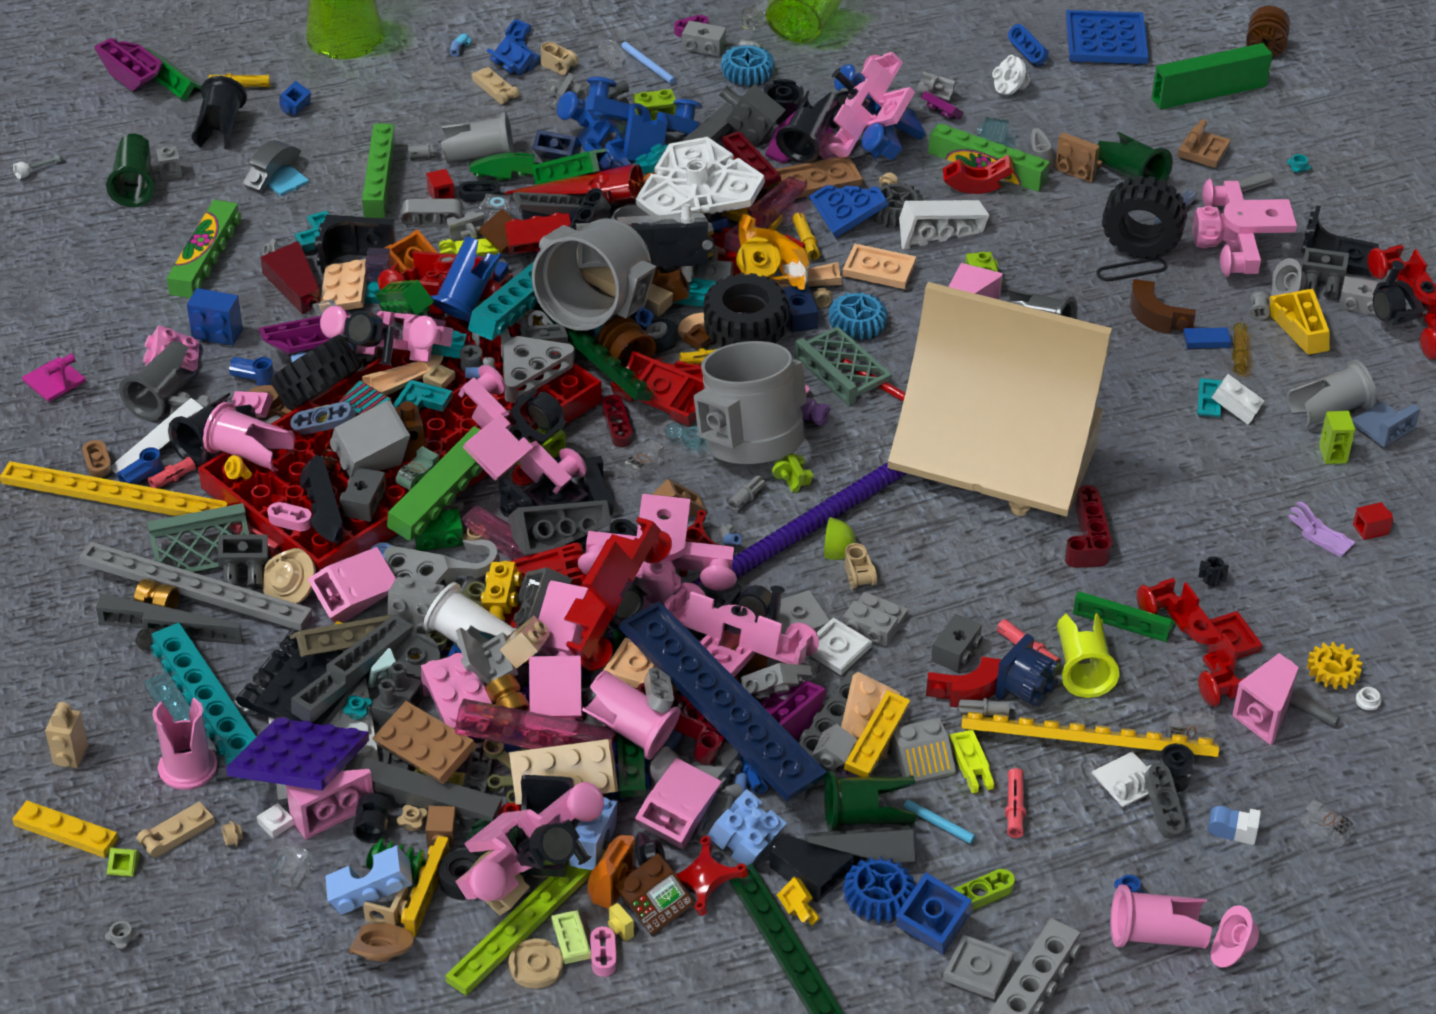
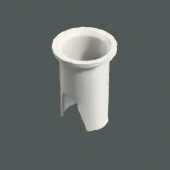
M455 582L445 587L428 609L423 623L425 631L431 632L436 630L456 644L458 639L456 630L459 628H463L481 644L489 641L480 634L481 632L494 636L503 632L509 637L517 630L463 595L460 584Z

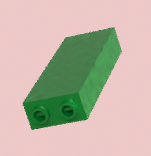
M1263 43L1157 65L1151 99L1161 110L1266 87L1270 76V64L1273 59L1272 52Z

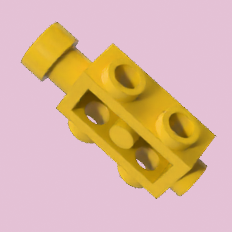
M491 562L490 571L486 573L485 577L486 589L481 594V604L487 611L505 622L504 614H511L512 607H517L518 605L516 588L522 585L523 577L515 562Z

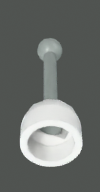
M57 154L54 158L32 165L26 162H18L13 164V170L16 177L20 180L28 177L31 169L53 162L60 163L63 158Z

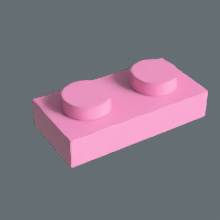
M235 391L231 403L234 407L251 404L256 417L266 418L274 397L269 393Z

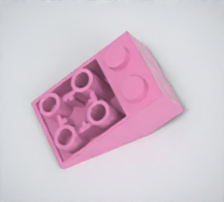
M378 547L331 564L308 578L329 618L335 623L336 621L345 623L386 597L396 580Z
M676 758L647 796L635 817L637 825L684 850L722 781Z

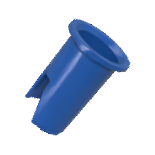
M467 236L464 237V241L438 294L430 297L434 301L432 304L453 317L470 322L472 311L476 308L502 256L500 253L498 255L487 253L472 270L479 240Z

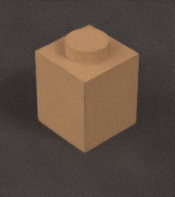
M429 806L426 823L427 847L434 846L437 837L442 836L448 838L449 848H454L456 832L455 806Z

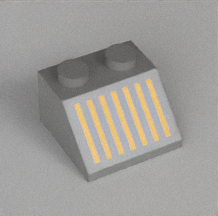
M939 717L896 728L890 739L889 749L902 776L913 775L916 781L915 784H920L956 774L949 737Z

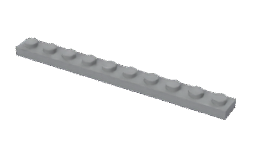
M90 542L79 556L80 564L138 582L142 579H149L159 582L160 585L164 583L175 586L179 589V594L299 631H302L312 616V608L94 542Z

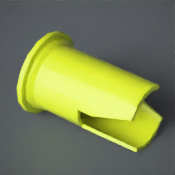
M1066 613L1057 623V632L1060 636L1065 666L1062 671L1063 685L1068 692L1077 697L1093 698L1106 694L1117 684L1120 676L1118 664L1109 655L1103 629V620L1097 613L1095 614L1093 624L1094 632H1079L1077 625ZM1087 658H1090L1091 662L1086 664L1077 663Z

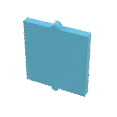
M283 165L274 172L267 185L279 196H282L308 184L309 180L292 166Z

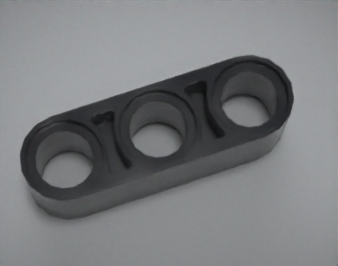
M593 188L587 192L569 226L570 228L576 230V224L606 219L611 209V203L601 189Z

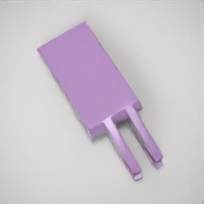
M1304 502L1296 503L1304 512L1297 507L1290 509L1298 515V517L1292 514L1288 516L1303 529L1302 536L1335 555L1341 557L1356 542L1324 525L1320 519L1315 517Z

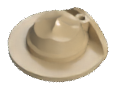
M299 548L290 549L274 556L265 565L263 577L264 594L296 604L301 603L312 590L308 578L316 574L312 558Z

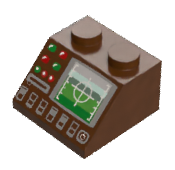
M658 853L615 884L621 900L651 937L695 905L673 870Z

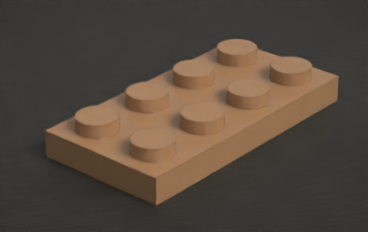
M850 156L843 158L835 157L776 169L781 175L779 192L784 201L810 196L826 185H834L835 188L863 186V178Z
M407 701L402 704L372 738L378 746L443 785L477 747L471 738Z

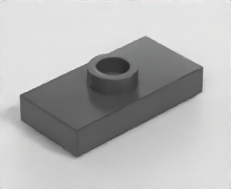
M720 792L715 794L699 823L696 839L701 840L703 836H707L721 815L727 809L730 810L735 801L734 795Z

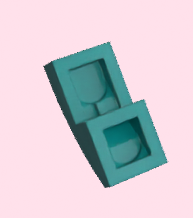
M1199 379L1197 415L1220 418L1221 404L1211 397L1222 380Z

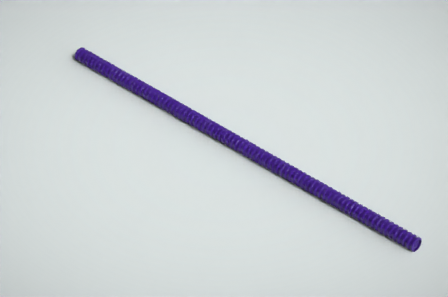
M888 462L884 463L883 466L878 467V469L853 482L824 502L809 509L803 515L798 516V518L783 525L775 532L765 536L759 542L749 546L748 549H744L736 556H733L732 571L736 574L737 579L746 572H750L774 555L784 551L785 548L790 547L827 524L829 517H839L845 511L860 504L866 498L881 491V489L902 478L907 473L887 468ZM700 577L697 578V580L692 581L691 583L700 586ZM613 630L610 631V633H609V641H610V643L612 644V647H613ZM581 666L582 675L583 673H587L589 671ZM527 682L524 686L520 687L519 692L525 695L530 704L529 682ZM497 715V721L464 730L460 733L475 742L478 738H482L484 734H488L491 730H495L497 726H501L503 722L500 721Z

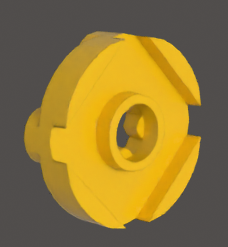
M761 237L748 239L737 253V265L741 273H745V275L755 273L760 277L762 275L768 278L773 277L781 261L777 247H773L769 240ZM756 255H759V257L763 258L764 261L758 263L754 260V258L756 257Z

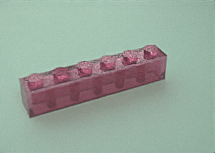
M464 698L458 709L454 733L538 749L611 739L613 747L616 731L608 727Z

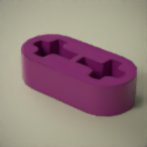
M695 15L678 20L674 23V34L677 37H682V32L688 21L709 24V19L704 15Z

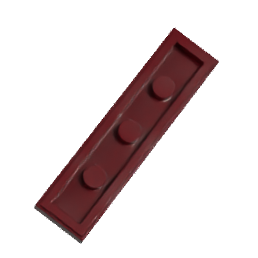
M740 131L722 137V143L736 159H741L764 175L765 183L762 187L781 182V175Z

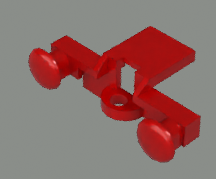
M1174 578L1158 582V585L1152 587L1140 586L1136 592V600L1140 610L1157 615L1158 609L1164 607L1182 633L1188 634L1196 642L1208 646V653L1203 656V662L1211 673L1205 670L1198 677V687L1203 700L1208 705L1216 707L1220 703L1221 695L1227 694L1230 699L1235 698L1239 682L1245 679L1238 680L1234 674L1236 659L1260 652L1263 646L1240 613L1235 611L1209 619L1199 606V598L1187 582L1183 585L1182 595L1179 597L1174 592L1176 582Z

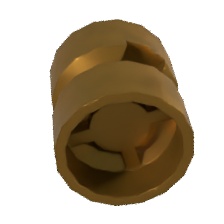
M142 579L136 587L133 600L176 609L179 602V589L163 583L160 585L159 582Z
M514 674L500 676L485 687L490 701L496 703L494 709L502 722L513 720L530 708L525 695L519 692L521 688Z

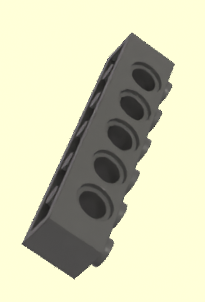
M851 670L845 678L839 680L834 694L827 697L822 711L815 714L811 727L805 729L801 735L799 744L811 756L823 731L835 724H838L840 727L842 726L852 676L855 674ZM821 765V767L826 771L827 767ZM816 784L795 798L805 802Z

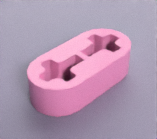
M281 502L274 503L268 507L269 522L275 526L295 531H306L312 526L310 522L312 515L306 508Z
M597 927L590 936L592 970L600 977H607L616 970L615 934L608 927ZM600 938H605L606 946H600ZM601 957H606L607 965H601Z

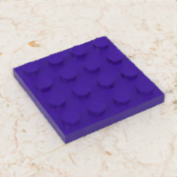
M283 717L276 718L226 766L227 776L322 791L369 742V732L361 731L357 728L335 727L332 724L320 725L313 724L310 721L299 722Z

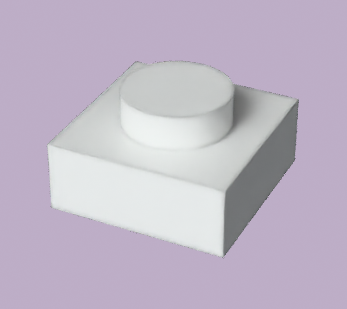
M278 803L256 816L257 823L272 838L294 825L293 817Z

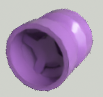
M807 398V403L801 408L803 420H812L819 426L825 425L831 410L830 405L818 404L816 400Z

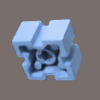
M748 789L737 798L730 810L727 809L721 815L707 835L722 850L728 846L734 851L731 857L739 864L743 863L745 865L754 864L764 849L766 850L777 839L787 824L772 810L768 813L762 810L760 806L763 802Z

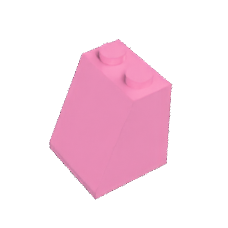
M961 263L949 287L1000 300L1003 273Z
M550 581L538 619L545 623L550 636L537 652L539 656H579L574 654L566 646V643L570 641L580 645L583 640L580 637L583 628L565 621L564 618L575 598L583 600L588 588Z
M1280 653L1239 682L1232 714L1235 719L1270 745L1274 743L1289 707L1299 668Z
M581 656L529 657L530 723H535L536 726H549L551 722H561V725L573 726L577 722L582 721Z

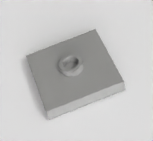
M810 590L781 599L778 622L782 623L784 632H786L791 624L798 622L806 623L818 632L830 621Z
M963 934L943 974V981L995 999L1013 961L1014 953Z

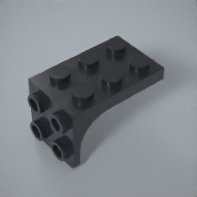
M1317 205L1315 212H1310L1301 253L1305 254L1306 247L1349 253L1347 271L1372 276L1368 269V254L1372 249L1379 248V244L1329 233L1320 224L1319 213L1321 206Z
M326 214L324 223H320V235L316 236L315 249L319 250L317 265L321 267V273H325V267L341 256L382 257L384 248L396 243L394 219Z
M505 477L499 479L500 511L508 518L513 511L520 507L588 502L589 494L572 480L555 494L553 490L556 485L548 477L524 491H521Z
M523 775L521 777V811L531 809L536 814H540L568 790L574 788L573 778ZM576 818L571 821L573 826L575 825ZM522 828L518 830L515 846L517 853L519 852L517 849L518 845L528 839ZM568 861L563 864L545 865L542 869L532 867L519 874L565 877Z

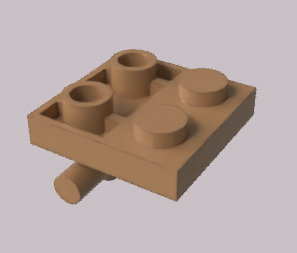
M1201 119L1192 128L1178 149L1177 156L1188 161L1216 168L1230 147L1231 140L1204 132L1207 121Z
M1062 132L1058 139L1055 170L1092 183L1096 178L1097 168L1101 169L1103 161L1098 160L1100 146Z

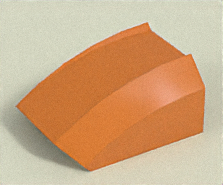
M417 229L409 236L393 245L385 247L382 258L390 267L395 263H399L401 274L406 269L414 267L412 252H438Z
M620 835L608 845L601 860L591 872L587 892L592 903L607 909L615 905L620 896L615 884L635 870V838L632 835Z

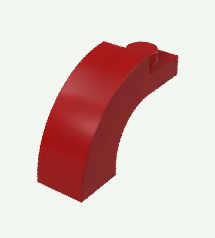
M1009 155L985 167L968 166L959 158L942 168L944 182L951 188L968 194H983L1001 188V179L1007 178L1014 173L1013 159Z
M981 656L978 668L965 675L928 672L926 696L950 699V707H959L960 700L983 701L984 698L988 700L995 695L998 667L1002 659Z

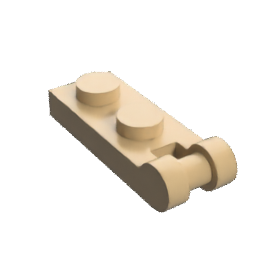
M489 67L472 73V80L500 104L508 102V99H516L520 96L517 87H512Z
M199 801L154 828L142 830L137 835V841L142 846L147 847L146 851L151 857L156 858L215 824L214 817Z

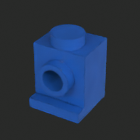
M295 81L280 95V108L286 114H298L306 105L310 104L311 91Z

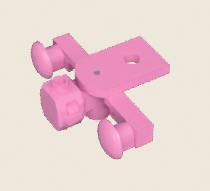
M1211 179L1205 181L1202 189V200L1205 207H1198L1196 209L1192 224V235L1196 247L1202 249L1217 247L1223 240L1224 247L1220 254V268L1226 277H1229L1230 273L1259 274L1261 259L1253 233H1296L1297 224L1289 199L1244 200L1239 181H1224L1223 186H1213ZM1212 206H1225L1224 213L1221 214L1217 207Z
M642 494L639 517L654 521L661 531L668 533L672 539V548L669 555L661 562L655 564L643 562L636 575L646 580V587L653 593L651 597L644 595L651 604L658 601L665 604L668 598L680 590L681 577L676 574L675 568L702 571L700 574L702 584L713 591H726L736 584L737 577L732 571L734 547L685 542L690 499ZM661 515L668 516L669 519L662 520L658 517ZM638 524L637 536L622 534L614 535L634 540L635 538L639 539L643 532L640 530L641 526ZM588 531L586 553L578 559V567L585 575L588 574L606 540L613 533Z

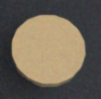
M530 939L520 943L515 951L513 949L510 953L508 965L511 977L517 984L526 988L539 989L548 987L558 980L563 971L564 961L561 950L551 945L550 941Z

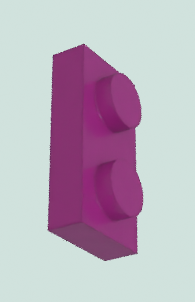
M924 91L921 97L927 101L926 106L935 111L937 108H940L942 110L941 114L950 119L953 116L961 119L964 113L927 91Z

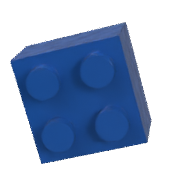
M196 288L187 303L192 337L198 340L234 346L243 330L238 295Z
M925 872L897 913V927L944 954L971 914L972 900Z

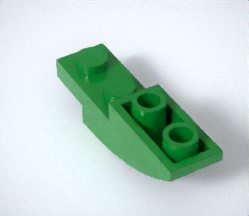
M500 153L470 163L469 172H473L474 176L485 177V175H491L496 180L504 181L506 178L511 179L512 171L521 176L533 174L532 165L539 163L535 162V154Z

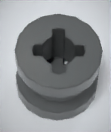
M467 345L460 350V365L464 372L465 367H480L483 365L480 347Z

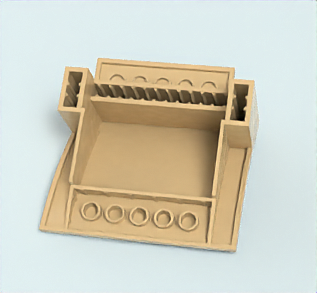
M928 282L925 287L921 320L910 376L887 468L970 491L974 490L985 495L1067 517L1099 442L1103 408L1096 407L1112 328Z

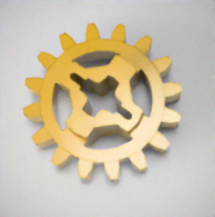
M1332 642L1331 646L1322 643L1321 648L1315 646L1313 652L1309 653L1306 669L1310 670V677L1316 676V683L1323 681L1324 687L1327 688L1330 684L1337 690L1338 685L1345 689L1348 687V683L1355 685L1356 679L1360 678L1363 663L1359 661L1360 655H1353V648L1344 649L1345 644L1337 647L1335 642Z

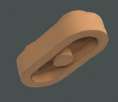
M92 440L85 443L82 451L88 473L92 477L98 478L107 476L111 472L112 467L105 443L100 440Z

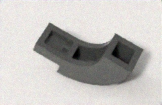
M278 140L265 143L250 159L249 163L252 167L242 184L249 189L263 194L274 172L282 165L293 167L301 150Z

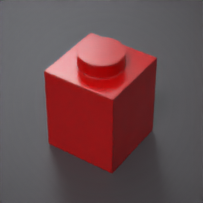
M446 169L426 173L427 190L432 199H455L454 182Z
M1382 502L1356 508L1353 526L1363 540L1388 535L1393 523V515Z

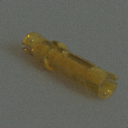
M1242 322L1236 323L1233 327L1234 350L1231 354L1234 361L1233 371L1237 374L1239 368V375L1247 372V361L1249 358V351L1247 350L1248 327L1244 323L1242 329Z

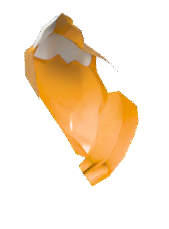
M743 214L739 221L741 246L748 239L754 237L769 240V243L773 247L776 246L779 250L781 257L779 269L784 275L769 278L778 280L789 279L793 287L797 286L800 290L804 289L808 280V266L810 263L804 248L775 229L756 227V220L748 214ZM756 255V257L754 258V260L758 263L764 261V259L760 258L759 255Z

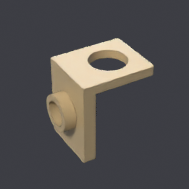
M408 887L398 891L390 908L365 902L363 905L365 921L397 926L404 908L409 907ZM371 911L381 913L384 918L375 917Z

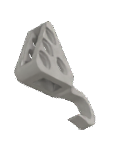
M508 328L505 329L501 335L505 400L513 403L519 395L526 396L533 389H538L571 369L574 360V347L571 344L520 336L511 337ZM472 332V339L475 341L476 346L480 347V335ZM558 364L561 365V367L557 370L551 369ZM541 374L544 376L541 380H534ZM526 385L525 390H517L521 386Z
M483 539L476 541L463 540L466 550L490 554L481 563H470L441 554L390 546L384 551L387 564L396 578L406 575L405 577H409L412 580L431 581L439 585H445L444 588L455 582L459 576H485L490 571L491 562H500L495 544Z

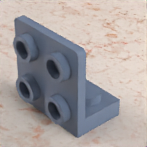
M1380 402L1373 408L1352 418L1355 427L1381 446L1386 447L1416 428L1420 408L1412 404L1406 409H1401L1397 412L1386 403Z

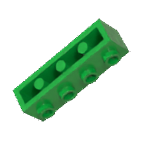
M419 280L390 282L375 294L380 301L379 306L381 310L393 313L422 316L430 310L429 305L434 302Z

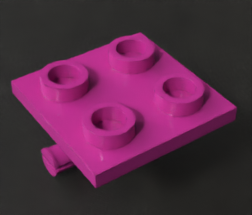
M71 353L64 358L57 357L22 377V380L48 402L86 382V378L70 366V364L76 362L74 355Z

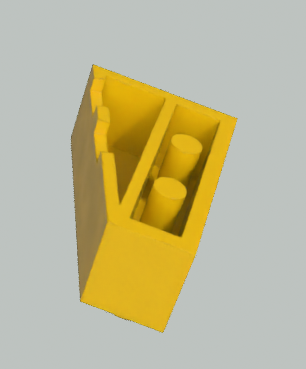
M1313 288L1270 296V316L1307 355L1330 351V331Z

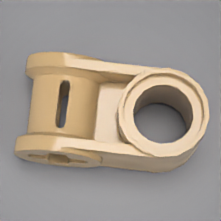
M545 42L541 45V65L543 67L549 68L560 75H565L570 67H575L578 64V57L572 50L563 48L554 42Z
M859 543L848 545L845 550L844 569L847 573L851 589H856L857 586L866 584L876 585V570L871 563L865 546Z

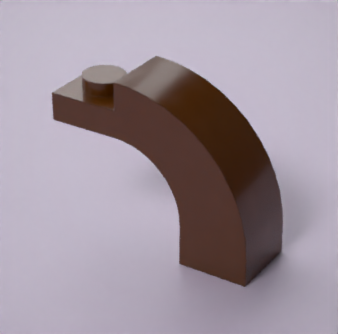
M1133 279L1130 308L1139 322L1152 330L1165 334H1170L1171 329L1184 331V328H1193L1196 309L1166 305L1160 302L1154 294L1155 282Z

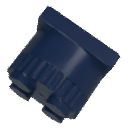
M1029 634L1024 635L999 662L995 697L1004 700L1011 693L1027 703L1039 707L1047 691L1052 693L1058 683L1055 676L1060 668V664L1056 660L1033 649L1034 637Z

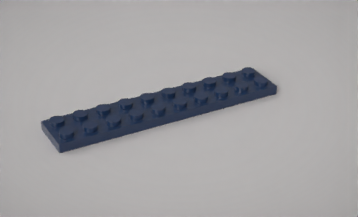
M660 601L621 621L619 629L658 669L670 676L671 683L786 802L825 778L827 772Z

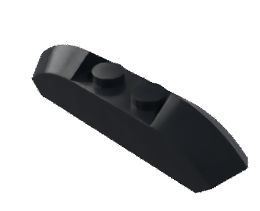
M314 455L305 464L300 475L301 488L307 491L308 500L314 502L311 503L313 516L310 522L322 537L340 544L344 540L340 512L324 458Z

